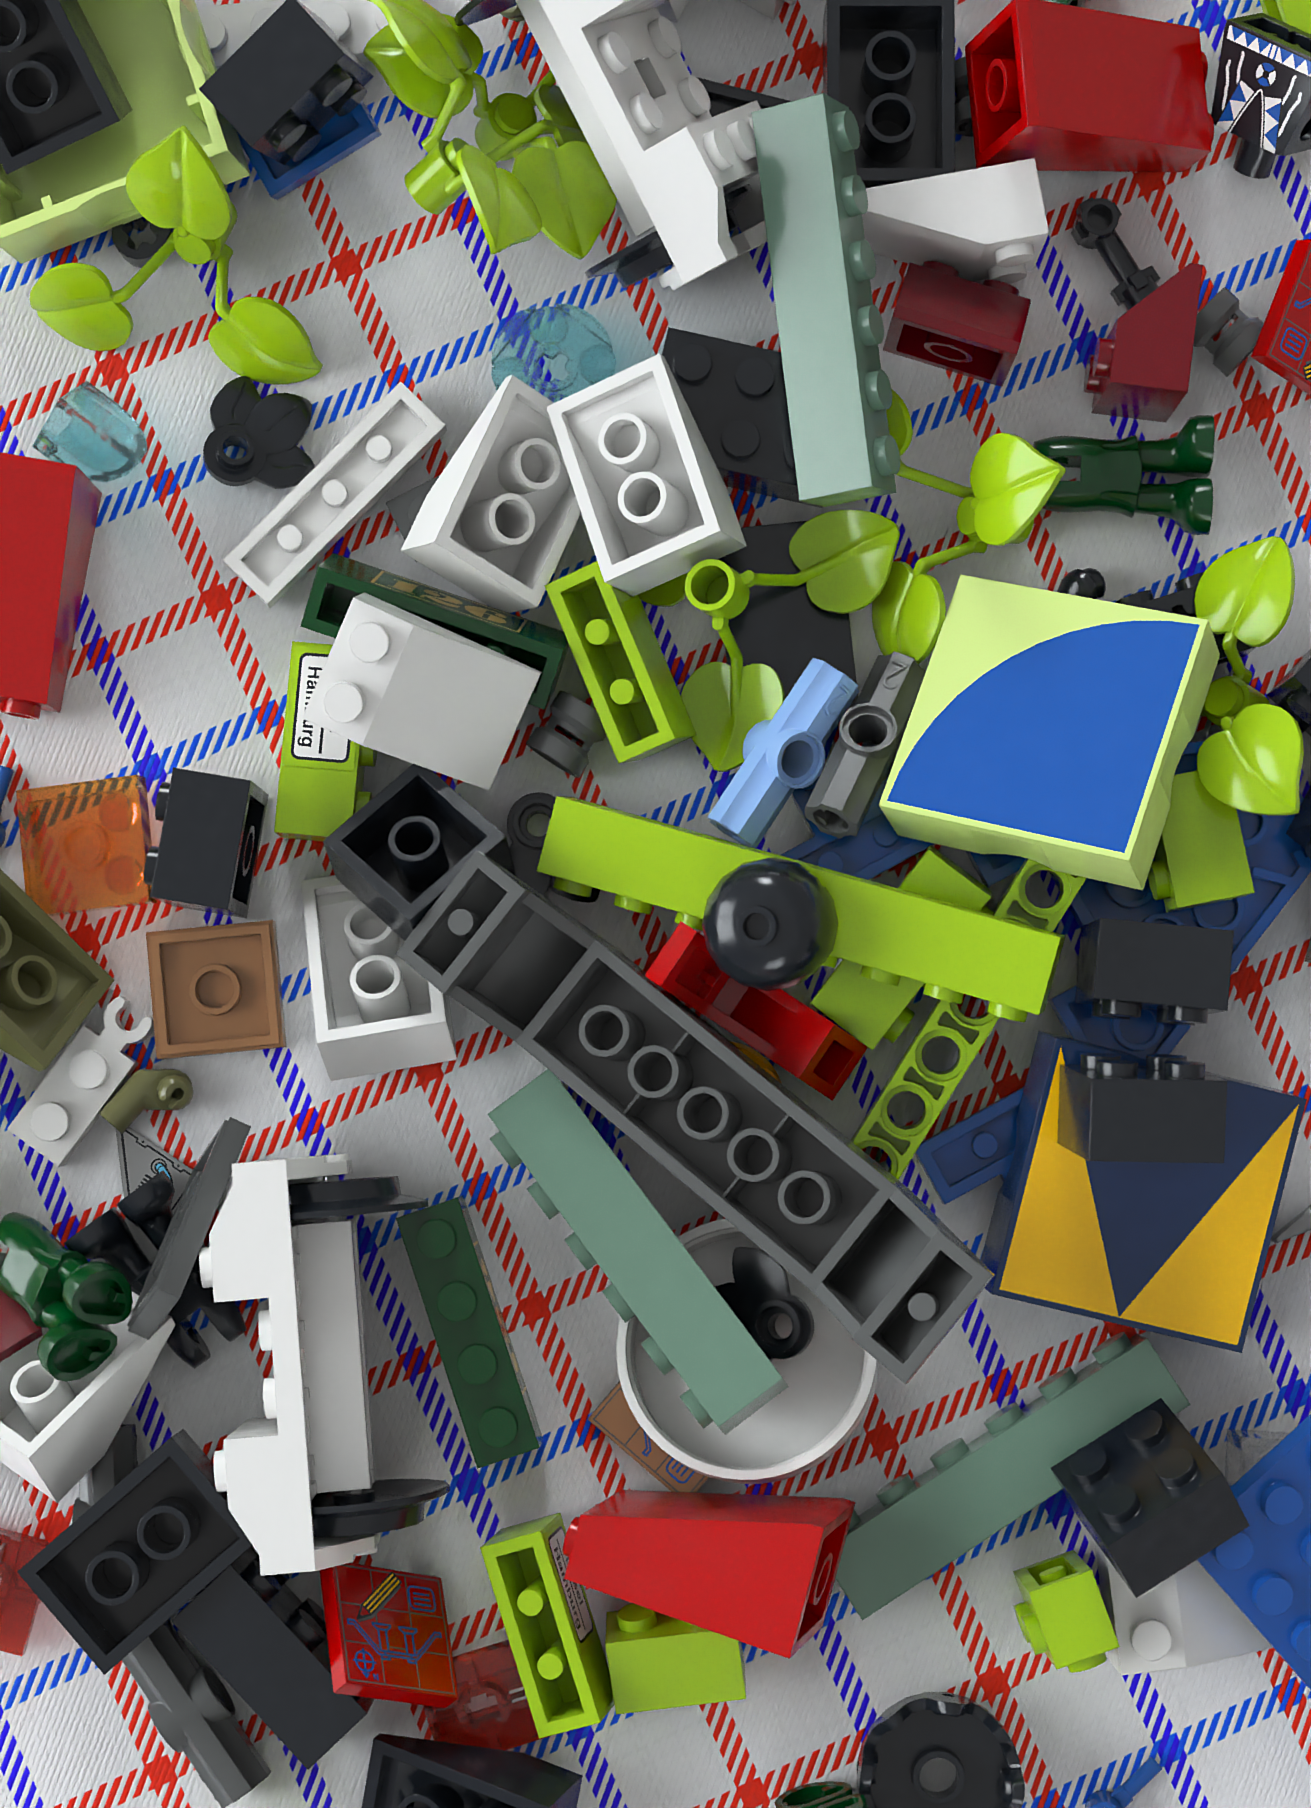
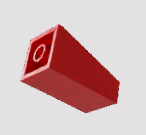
M1012 0L965 46L976 168L1035 158L1037 171L1184 172L1212 151L1214 122L1207 110L1205 91L1208 62L1206 55L1201 51L1199 28L1043 0Z
M0 452L1 712L20 718L39 720L41 710L58 713L61 711L102 493L77 465Z
M620 1490L581 1514L580 1517H575L572 1520L563 1543V1555L569 1557L564 1579L790 1659L823 1627L856 1502L845 1498Z

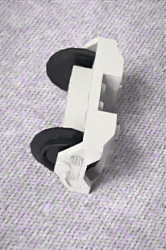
M469 0L455 16L454 21L457 26L470 25L485 20L518 5L635 235L638 236L650 229L656 228L655 232L588 269L585 272L587 278L614 273L622 287L626 288L674 263L675 266L657 277L663 289L671 286L674 291L767 242L751 112L761 110L756 100L719 115L711 116L709 112L711 102L704 85L697 77L690 75L679 53L681 41L676 29L667 18L660 15L657 9L658 6L668 0ZM739 227L741 233L730 238L729 232Z
M349 1154L259 1160L232 1164L233 1185L209 1233L210 1245L209 1247H201L199 1253L202 1287H213L214 1302L268 1298L269 1310H260L258 1315L261 1350H272L274 1378H264L263 1400L266 1417L247 1419L223 1440L222 1450L214 1452L216 1491H227L229 1511L259 1554L261 1576L318 1571L353 1562L356 1556L378 1552L377 1544L380 1540V1532L419 1524L424 1521V1503L450 1492L449 1484L442 1480H375L356 1218L342 1219V1216L428 1207V1200L401 1194L398 1176L339 1180L338 1175L353 1173L352 1160H349ZM323 1176V1181L308 1183V1178ZM325 1218L326 1221L311 1222L310 1219Z

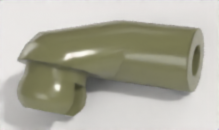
M176 1069L138 1070L132 1074L98 1114L123 1134L143 1110H180L185 1108L193 1098L194 1091L191 1080L185 1073Z

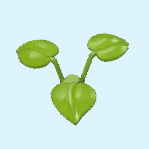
M367 0L373 2L381 9L396 38L416 66L434 80L443 84H450L449 95L432 132L421 142L422 147L428 154L404 177L405 185L413 199L426 211L438 215L467 190L491 254L499 253L512 245L531 240L542 228V220L537 207L521 182L509 171L497 168L496 162L542 134H553L559 147L569 141H581L588 144L560 87L556 85L550 87L542 84L534 93V101L544 120H540L486 155L460 138H454L450 142L442 140L466 88V80L462 73H465L472 66L471 58L464 43L448 20L423 0Z
M442 14L460 36L472 61L471 68L462 73L466 80V88L453 116L459 114L468 106L475 89L477 104L473 109V113L476 117L481 118L475 128V140L479 149L486 155L537 123V116L534 110L536 106L534 93L542 84L552 87L556 79L551 70H549L526 98L520 94L503 93L494 98L492 102H489L486 80L474 72L483 57V45L479 37L466 24L457 26L454 17ZM388 24L367 42L363 50L364 56L379 70L391 91L403 104L420 115L438 119L449 95L450 84H443L434 80L417 67ZM550 136L535 138L500 161L509 160L513 157L516 158L512 174L525 187L536 205L542 220L541 231L561 249L581 260L589 253L599 233L612 215L617 198L589 144L581 141H569L557 148L555 140Z
M184 125L177 128L161 143L140 155L132 164L126 176V190L130 201L138 212L153 225L161 228H174L166 243L119 290L113 291L106 275L95 266L83 263H66L55 266L45 272L36 281L30 292L29 300L32 309L36 310L39 318L62 337L89 350L110 351L125 344L133 330L131 314L121 303L130 299L176 250L182 259L191 264L201 265L212 260L217 262L215 310L223 320L213 325L208 338L215 354L231 370L240 376H247L250 380L275 385L307 380L316 376L323 367V364L318 360L313 351L309 336L304 327L281 304L267 298L244 297L237 300L232 308L229 306L228 271L233 250L225 243L237 222V211L230 201L225 186L211 160Z
M891 389L892 404L889 409H886L889 435L895 439L901 456L911 443L913 429L911 417L905 403ZM1009 433L994 434L982 444L971 467V487H966L908 467L900 459V470L896 475L964 498L958 506L956 520L959 530L967 535L969 540L966 543L919 559L914 569L903 561H894L892 563L884 588L872 602L873 630L878 646L884 656L890 655L895 651L914 658L918 665L929 656L936 645L945 620L946 605L940 584L933 576L927 575L928 571L937 565L971 553H985L988 544L1003 546L1024 542L1032 531L1034 518L1046 504L1066 472V469L1061 464L1041 454L1025 439Z
M863 510L826 512L805 522L790 540V556L801 572L796 574H765L747 570L740 574L720 560L706 559L694 565L688 573L638 594L644 602L659 607L677 605L687 596L693 606L712 617V627L718 631L730 655L731 666L722 662H709L702 665L688 678L681 692L682 701L697 734L691 739L707 757L714 770L727 772L741 766L744 762L742 754L743 742L747 733L755 724L763 720H772L785 700L783 685L775 670L765 664L743 666V655L728 626L729 619L735 618L746 608L750 596L749 588L754 585L799 586L806 583L811 601L825 611L846 614L863 609L876 599L888 580L900 537V531L896 523L882 515Z
M1275 536L1261 539L1223 554L1204 571L1196 588L1194 599L1197 618L1209 620L1214 634H1225L1222 646L1234 672L1232 676L1221 677L1210 684L1200 716H1206L1212 723L1224 731L1213 734L1202 743L1197 754V771L1204 788L1219 801L1244 812L1282 816L1297 814L1300 810L1299 783L1304 757L1302 733L1297 721L1290 713L1279 706L1271 705L1265 695L1249 685L1252 672L1245 668L1236 645L1237 639L1252 647L1267 645L1280 633L1290 615L1295 592L1294 562L1285 540Z

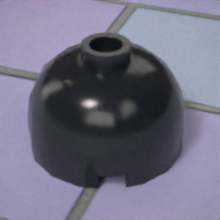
M766 858L745 862L720 879L706 901L702 928L706 949L721 971L743 986L771 991L796 986L817 972L833 951L838 920L834 899L827 888L823 887L818 878L811 874L808 869L796 862Z

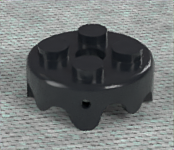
M924 1692L906 1697L887 1708L871 1725L861 1744L857 1760V1788L859 1794L865 1796L868 1808H1021L1025 1797L1024 1778L1012 1740L1002 1724L985 1707L968 1697L949 1692ZM934 1758L946 1759L956 1768L954 1782L949 1788L940 1792L926 1789L919 1780L920 1771L924 1764Z

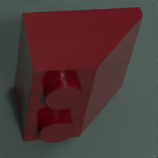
M925 261L922 266L910 262L893 312L883 351L1002 387L1018 353L1031 299L1018 296L1019 290L1016 287L1002 281L984 280L983 284L960 278L958 277L959 272L955 268L940 262Z
M1189 263L1120 316L1107 338H1098L1095 355L1090 354L1088 357L1084 377V392L1094 394L1091 413L1167 422L1188 393L1203 265Z

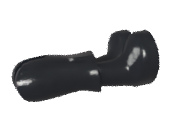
M164 1170L116 1204L124 1216L140 1228L148 1237L157 1251L174 1215L171 1210V1203L175 1189ZM115 1207L102 1214L64 1242L68 1250L77 1251L86 1259L101 1258L109 1265L117 1268L127 1279L131 1286V1291L138 1296L140 1295L153 1262L151 1263L134 1239L127 1223ZM199 1254L180 1299L168 1314L176 1325L166 1341L176 1355L194 1369L210 1358V1352L204 1340L187 1319L197 1309L201 1308L210 1322L229 1342H232L247 1330L235 1301L214 1302L213 1287H202Z

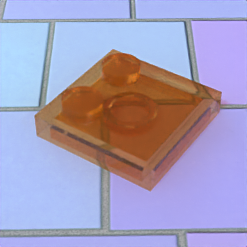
M131 775L16 791L25 893L48 916L157 903L156 899L150 897L152 885L144 884L145 861L148 850L152 846L145 777Z

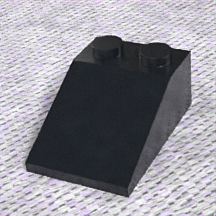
M379 1733L373 1739L362 1808H577L583 1776L526 1753Z

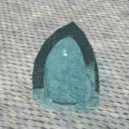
M88 381L58 399L32 446L51 461L77 465L90 481L109 482L128 475L142 460L148 450L146 436L136 420L119 404Z

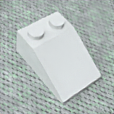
M1035 158L866 188L868 209L865 214H862L865 240L870 243L874 254L921 266L925 261L940 262L955 268L959 272L958 277L969 281L989 278V280H998L1011 284L1024 279L1027 276V271L1034 269L1049 235Z
M659 353L546 407L605 583L634 597L688 573L700 561L706 559L717 560L747 546L727 487L663 355Z
M514 375L505 378L427 494L401 549V552L488 606L508 613L537 608L546 591L544 585L549 584L581 514L546 408L554 402Z
M364 592L353 597L302 719L362 746L490 790L542 672Z
M335 875L301 881L316 1042L330 1081L457 1060L449 996L440 992L395 954L405 941L336 879Z
M132 1292L133 1304L129 1316L117 1324H102L117 1336V1346L112 1354L96 1370L81 1379L67 1382L56 1380L42 1367L37 1355L39 1341L49 1331L48 1328L42 1327L43 1336L0 1362V1462L56 1503L106 1454L176 1325L172 1317L167 1315L149 1340L129 1332V1327L126 1325L139 1297L134 1292Z
M1095 1542L1101 1596L1120 1646L1108 1651L1109 1661L1121 1676L1189 1668L1273 1648L1197 1560L1136 1598Z

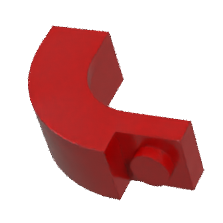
M683 922L679 923L645 974L651 981L832 1101L868 1048L843 1029L782 989L765 991L743 986L718 968L706 949L704 936Z

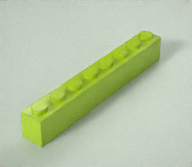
M556 796L537 871L555 876L553 887L558 890L590 897L592 888H597L616 894L613 903L615 906L643 914H651L653 905L677 911L675 923L683 922L693 929L703 931L702 921L706 901L723 876L741 864L750 861L777 858L796 862L817 877L822 886L827 888L834 899L838 929L833 951L827 960L822 963V966L835 968L838 958L862 964L860 976L877 982L898 986L901 976L925 982L923 994L956 1004H962L964 994L990 1001L987 1009L988 1013L1013 1021L1026 1022L1028 1012L1040 1015L1045 1011L1066 935L575 797Z

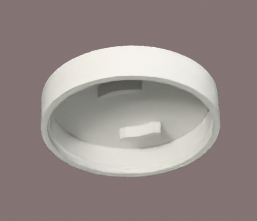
M727 1219L700 1225L677 1237L713 1286L734 1282L732 1257L735 1248L749 1247L763 1251ZM786 1269L790 1293L803 1300L813 1315L814 1334L812 1340L801 1354L789 1359L772 1360L771 1363L789 1387L726 1435L718 1428L714 1421L703 1429L689 1411L680 1396L690 1388L675 1368L666 1375H663L650 1358L641 1343L651 1335L635 1315L626 1323L621 1317L619 1319L616 1338V1361L621 1387L629 1408L647 1435L662 1450L697 1473L713 1479L740 1484H763L794 1477L812 1469L836 1452L852 1435L869 1407L878 1377L879 1362L852 1340L853 1336L820 1299ZM784 1313L779 1315L775 1322L776 1332L782 1338L788 1337L792 1331V1321Z

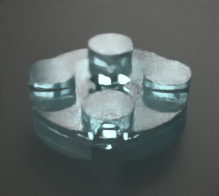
M556 303V307L545 306L536 309L534 306L520 311L503 326L492 348L491 376L496 392L507 376L514 375L555 403L616 374V358L607 331L591 314L570 304ZM561 353L568 358L565 370L569 375L561 381L555 378L551 382H546L541 379L543 369L538 364L541 357L546 356L553 360Z

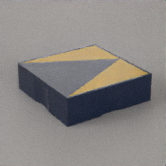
M1038 1031L1016 1119L1017 1134L1013 1160L997 1194L981 1261L995 1274L985 1289L992 1295L1242 1353L1307 1099L1283 1090L1206 1072L1227 1081L1224 1163L1087 1161L1057 1143L1060 1064L1080 1065L1082 1053L1121 1055V1060L1136 1061L1138 1066H1146V1059L1124 1051Z

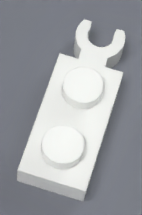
M119 996L109 1003L103 1017L105 1028L100 1034L89 1026L83 1025L7 1128L58 1167L65 1165L101 1116L98 1113L124 1085L139 1063L125 1053L130 1044L146 1040L154 1031V1023L151 1016H145L140 1021L139 1026L132 1031H127L122 1027L120 1016L130 1003L125 997Z

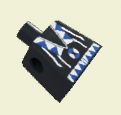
M1265 13L1227 19L1219 60L1211 116L1215 126L1242 138L1233 165L1235 171L1240 174L1257 179L1268 178L1276 155L1287 156L1311 149V34Z

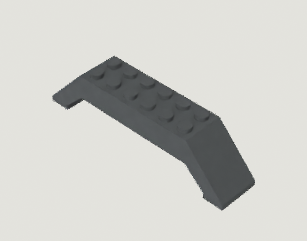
M476 850L395 953L440 992L450 996L516 1041L803 1283L853 1336L851 1339L904 1384L909 1383L995 1276L897 1178L678 998L645 976L646 972L617 948L481 851Z

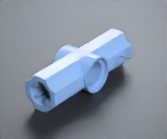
M812 658L773 719L763 720L755 724L747 733L742 751L744 762L707 818L710 819V823L740 844L756 848L793 791L813 784L820 776L825 764L824 744L859 693L858 685L846 674L830 666L825 661Z

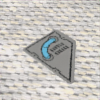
M128 1127L123 1134L116 1129L124 1198L164 1170L175 1189L171 1203V1210L174 1214L192 1169L131 1127Z

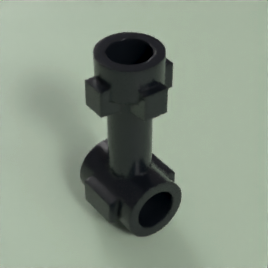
M1091 197L1079 204L1076 210L1078 219L1071 235L1078 245L1087 249L1098 250L1119 284L1111 291V296L1118 306L1124 304L1127 310H1129L1159 287L1157 283L1161 278L1153 266L1140 270L1119 237L1115 228L1122 213L1115 202L1112 203L1104 198L1094 199Z

